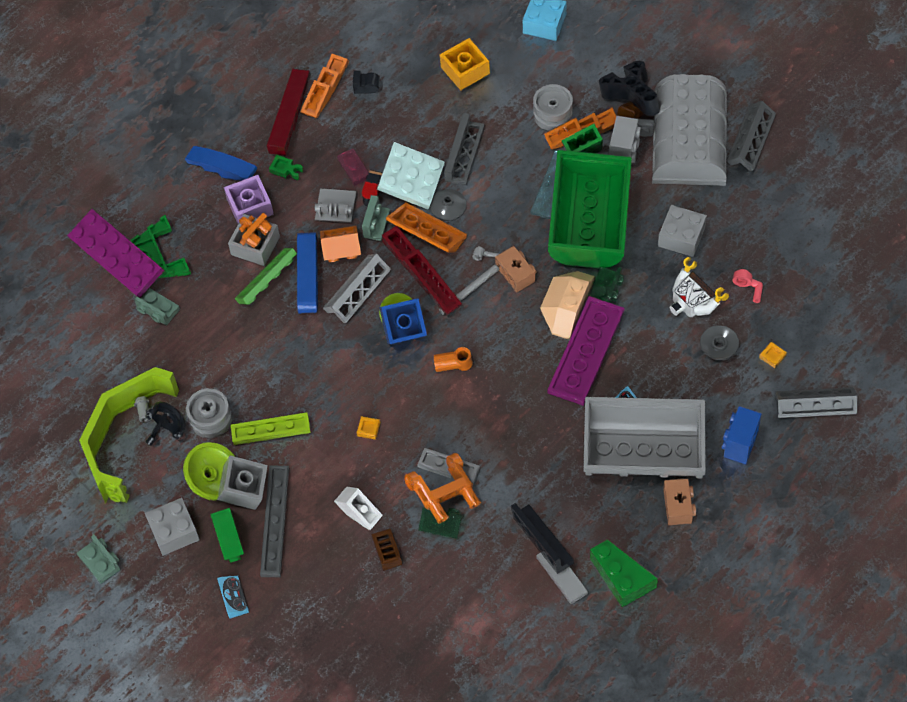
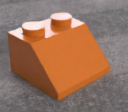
M357 226L320 231L324 261L336 262L339 261V258L344 257L355 259L358 257L357 255H361Z

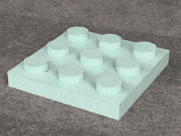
M394 142L377 190L429 209L445 162Z

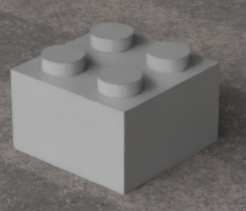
M616 116L609 145V155L632 157L631 165L636 162V150L640 145L641 127H638V119Z
M671 205L659 233L658 247L694 257L705 230L707 215Z
M243 214L242 217H246L248 219L250 216ZM239 222L228 242L231 255L265 266L280 238L278 225L270 223L273 227L266 236L257 230L255 234L261 238V241L253 248L247 243L244 246L240 243L242 235L247 229L241 232L239 230L241 227Z
M230 455L223 466L217 500L256 510L262 501L268 465Z
M182 498L145 513L162 556L199 541L198 534Z

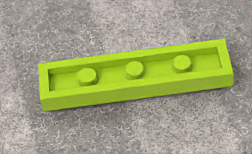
M308 412L231 425L233 445L311 433Z

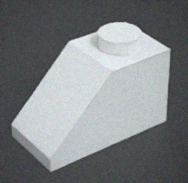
M346 487L334 501L346 515L368 530H371L383 516L358 488Z

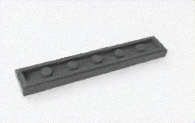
M269 465L260 569L261 577H281L289 466Z

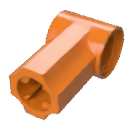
M460 347L455 352L434 355L436 372L453 369L467 371L473 365L470 350L465 347ZM463 357H466V358H467V359L464 360V361H461V360H460V359L463 358Z

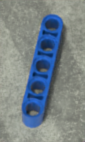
M316 232L297 233L298 314L318 312Z

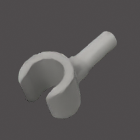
M478 246L475 248L472 258L480 261L483 256L496 257L500 253L488 252L483 247Z

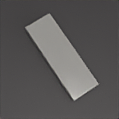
M424 448L417 464L418 468L454 479L447 469L449 468L446 462L448 455ZM462 460L463 470L472 484H474L480 466Z
M541 553L537 555L538 561L570 604L575 603L588 594V591L570 567L557 574Z

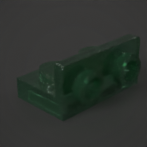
M600 267L590 297L611 304L613 301L616 302L619 294L618 286H622L624 281L622 268L618 267L617 271Z
M423 507L418 530L458 539L464 514H460L459 509L448 508V511L445 510L449 518L443 523L441 521L438 524L432 512Z

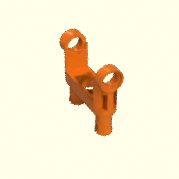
M457 453L448 455L446 458L449 467L447 469L455 481L430 491L421 475H418L415 471L404 476L406 486L411 491L417 493L424 507L432 512L438 524L441 521L443 523L449 518L440 504L448 499L462 495L470 509L477 507L481 503L472 489L473 484L463 470V461Z

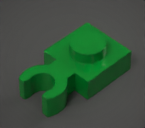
M279 155L275 156L269 167V173L284 178L289 174L295 180H299V174L295 172L304 171L302 165H293V160Z

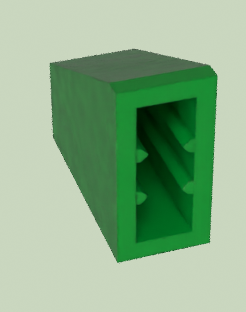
M595 124L561 140L566 151L594 154L602 151L603 139Z
M230 508L210 514L224 560L229 559L230 563L241 560L240 555H243L244 552Z

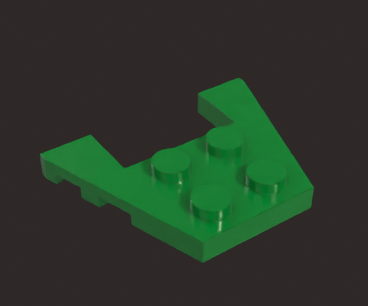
M166 215L159 218L160 221L156 224L148 226L147 230L140 236L136 235L130 240L164 270L158 278L191 274L185 258L165 264L155 241L156 237L172 232Z

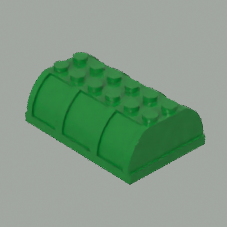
M564 150L557 151L548 252L554 260L564 265L600 269L612 267L622 260L625 249L632 157Z

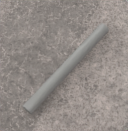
M494 264L459 292L456 297L460 301L498 272L499 267ZM439 308L440 313L444 315L445 313Z

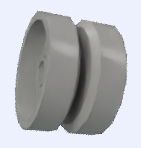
M549 84L536 91L533 97L534 120L540 128L551 131L572 120L573 97L570 91L557 84Z
M202 389L194 393L187 401V416L191 428L197 435L212 439L220 437L227 432L231 426L232 415L227 398L222 392L216 389Z

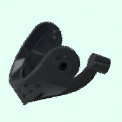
M159 401L146 412L145 418L148 420L152 418L157 423L146 440L148 445L152 446L157 440L155 436L160 427L169 430L172 433V437L176 440L183 435L186 426L185 420L181 413L172 405ZM157 412H164V414L160 415L157 414ZM167 416H169L172 419V424L166 418Z

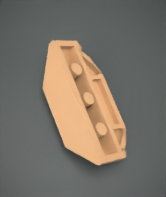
M575 271L553 277L540 307L552 335L570 340L595 276Z

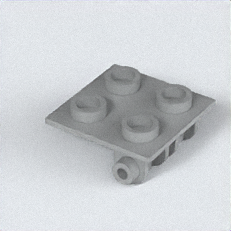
M320 189L318 204H315V220L351 223L356 191Z

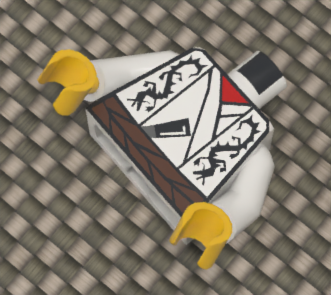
M687 257L684 259L685 268L681 269L672 289L674 304L669 307L670 311L675 316L682 311L689 317L709 315L716 309L721 300L726 301L729 298V294L724 293L721 296V293L725 290L724 288L719 287L714 292L694 271L690 273V269L697 267V262L694 261L689 266L688 263L691 258Z

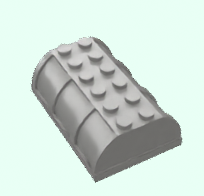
M674 74L662 79L655 87L660 112L654 115L652 184L726 186L727 90L725 85L716 77L702 74Z
M585 397L584 472H586V476H592V474H619V476L628 477V475H659V477L668 478V476H695L696 478H702L705 475V400Z

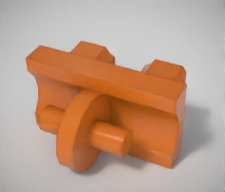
M262 213L254 223L252 222L255 218L252 215L248 219L241 217L239 220L241 224L239 230L244 232L247 229L240 240L243 246L247 243L255 248L260 243L261 238L255 234L257 230L265 236L270 232L273 226L266 220V214Z

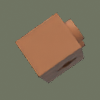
M513 246L495 257L500 273L516 293L535 282L536 270L532 264L527 263L522 251H518Z
M688 479L664 480L663 491L668 525L691 524L693 516H696L695 504H691V498L694 497L693 486H689Z

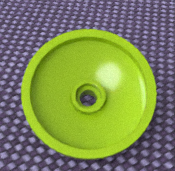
M207 442L195 446L187 454L183 465L184 477L190 489L202 498L217 500L223 466L230 455L234 456V454L226 447L217 443Z

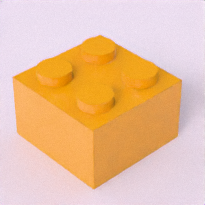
M470 38L440 54L441 68L460 91L490 74L489 60Z

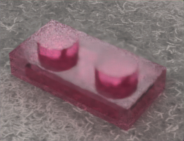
M350 149L337 156L339 163L354 186L366 181L369 173L354 149Z

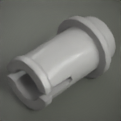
M145 396L136 398L134 403L138 410L140 422H143V419L144 422L150 421L145 418L150 403Z

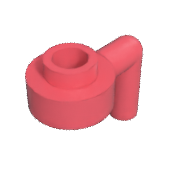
M740 269L735 271L732 279L733 283L739 287H754L753 302L759 303L763 283L752 279V274L748 270Z

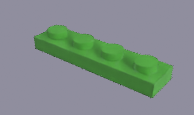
M284 248L235 297V300L239 304H251L256 299V295L264 291L269 286L268 283L272 279L277 278L285 266L293 262V257L297 254L293 248Z

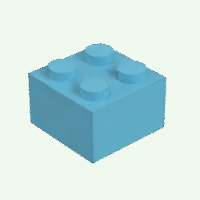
M530 0L523 18V34L557 41L567 14V1Z

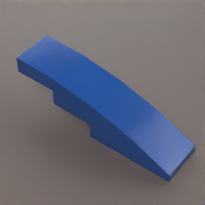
M193 146L185 158L188 164L202 166L204 171L219 173L221 178L242 181L252 177L257 170L255 165L244 160L198 146Z

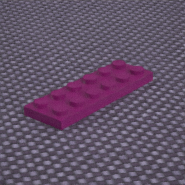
M93 209L67 235L139 298L164 272L157 263Z
M588 297L548 387V394L584 406L585 397H588L622 319L625 311L624 307Z

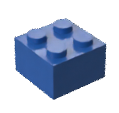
M419 298L379 307L387 344L427 336Z
M740 406L736 413H732L729 429H726L723 437L722 449L725 450L724 458L747 464L759 432L762 413Z

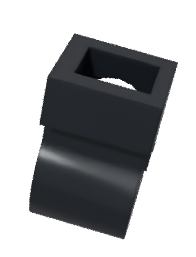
M354 70V94L378 92L380 76L372 72L361 74V71Z

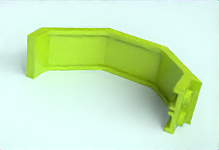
M154 367L101 394L79 441L105 504L108 498L114 502L122 501L127 503L130 497L129 494H126V486L122 485L123 479L100 472L96 462V455L115 416L133 407L135 399L145 396L148 399L158 393L177 397L179 388L173 372Z

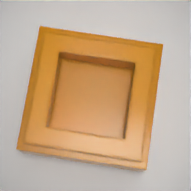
M770 342L761 352L759 358L773 368H776L787 352L773 342Z
M361 416L356 433L357 436L376 440L380 420Z

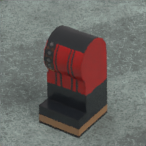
M369 171L362 189L363 204L367 207L371 195L378 196L380 193L377 187L383 172Z

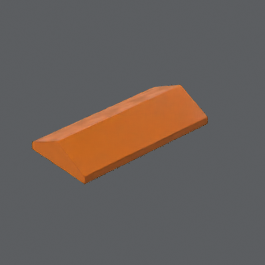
M406 202L386 217V220L448 253L456 252L467 238L466 233Z

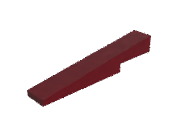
M292 69L267 143L268 154L284 156L287 154L291 135L296 128L310 75L308 70Z
M398 226L382 234L384 245L446 315L462 306L460 300L419 249H415Z

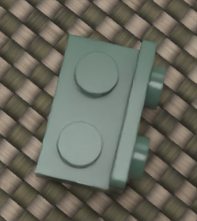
M371 195L362 230L364 238L381 241L382 234H384L387 225L386 217L390 214V209L379 204L378 196Z
M150 288L142 298L136 297L134 299L136 309L140 313H146L155 322H161L166 326L180 310L179 305Z
M92 535V542L76 554L98 582L102 584L120 570L117 564L119 559L114 552L109 553L106 550L108 546L102 538L97 539L95 535Z

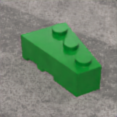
M609 540L590 549V560L621 607L657 588L658 578Z

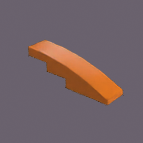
M331 54L326 67L322 68L317 81L314 80L300 111L302 114L318 118L341 80L349 63L348 59Z
M610 108L597 116L595 113H592L579 121L577 118H574L545 133L544 136L551 150L564 147L561 140L592 124H595L600 134L613 129L616 114L613 108Z

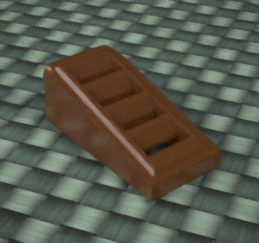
M632 102L621 105L617 112V116L639 119L644 115Z
M391 529L371 534L383 571L402 565ZM387 535L389 536V538L380 541L377 540V538ZM391 542V544L382 547L379 546L381 544ZM393 548V550L382 553V551ZM395 554L394 557L384 559L386 556Z

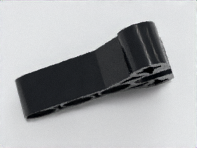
M634 61L624 66V78H620L611 72L599 79L603 99L629 100L647 116H654L660 112L657 93L645 84L648 80L645 62Z

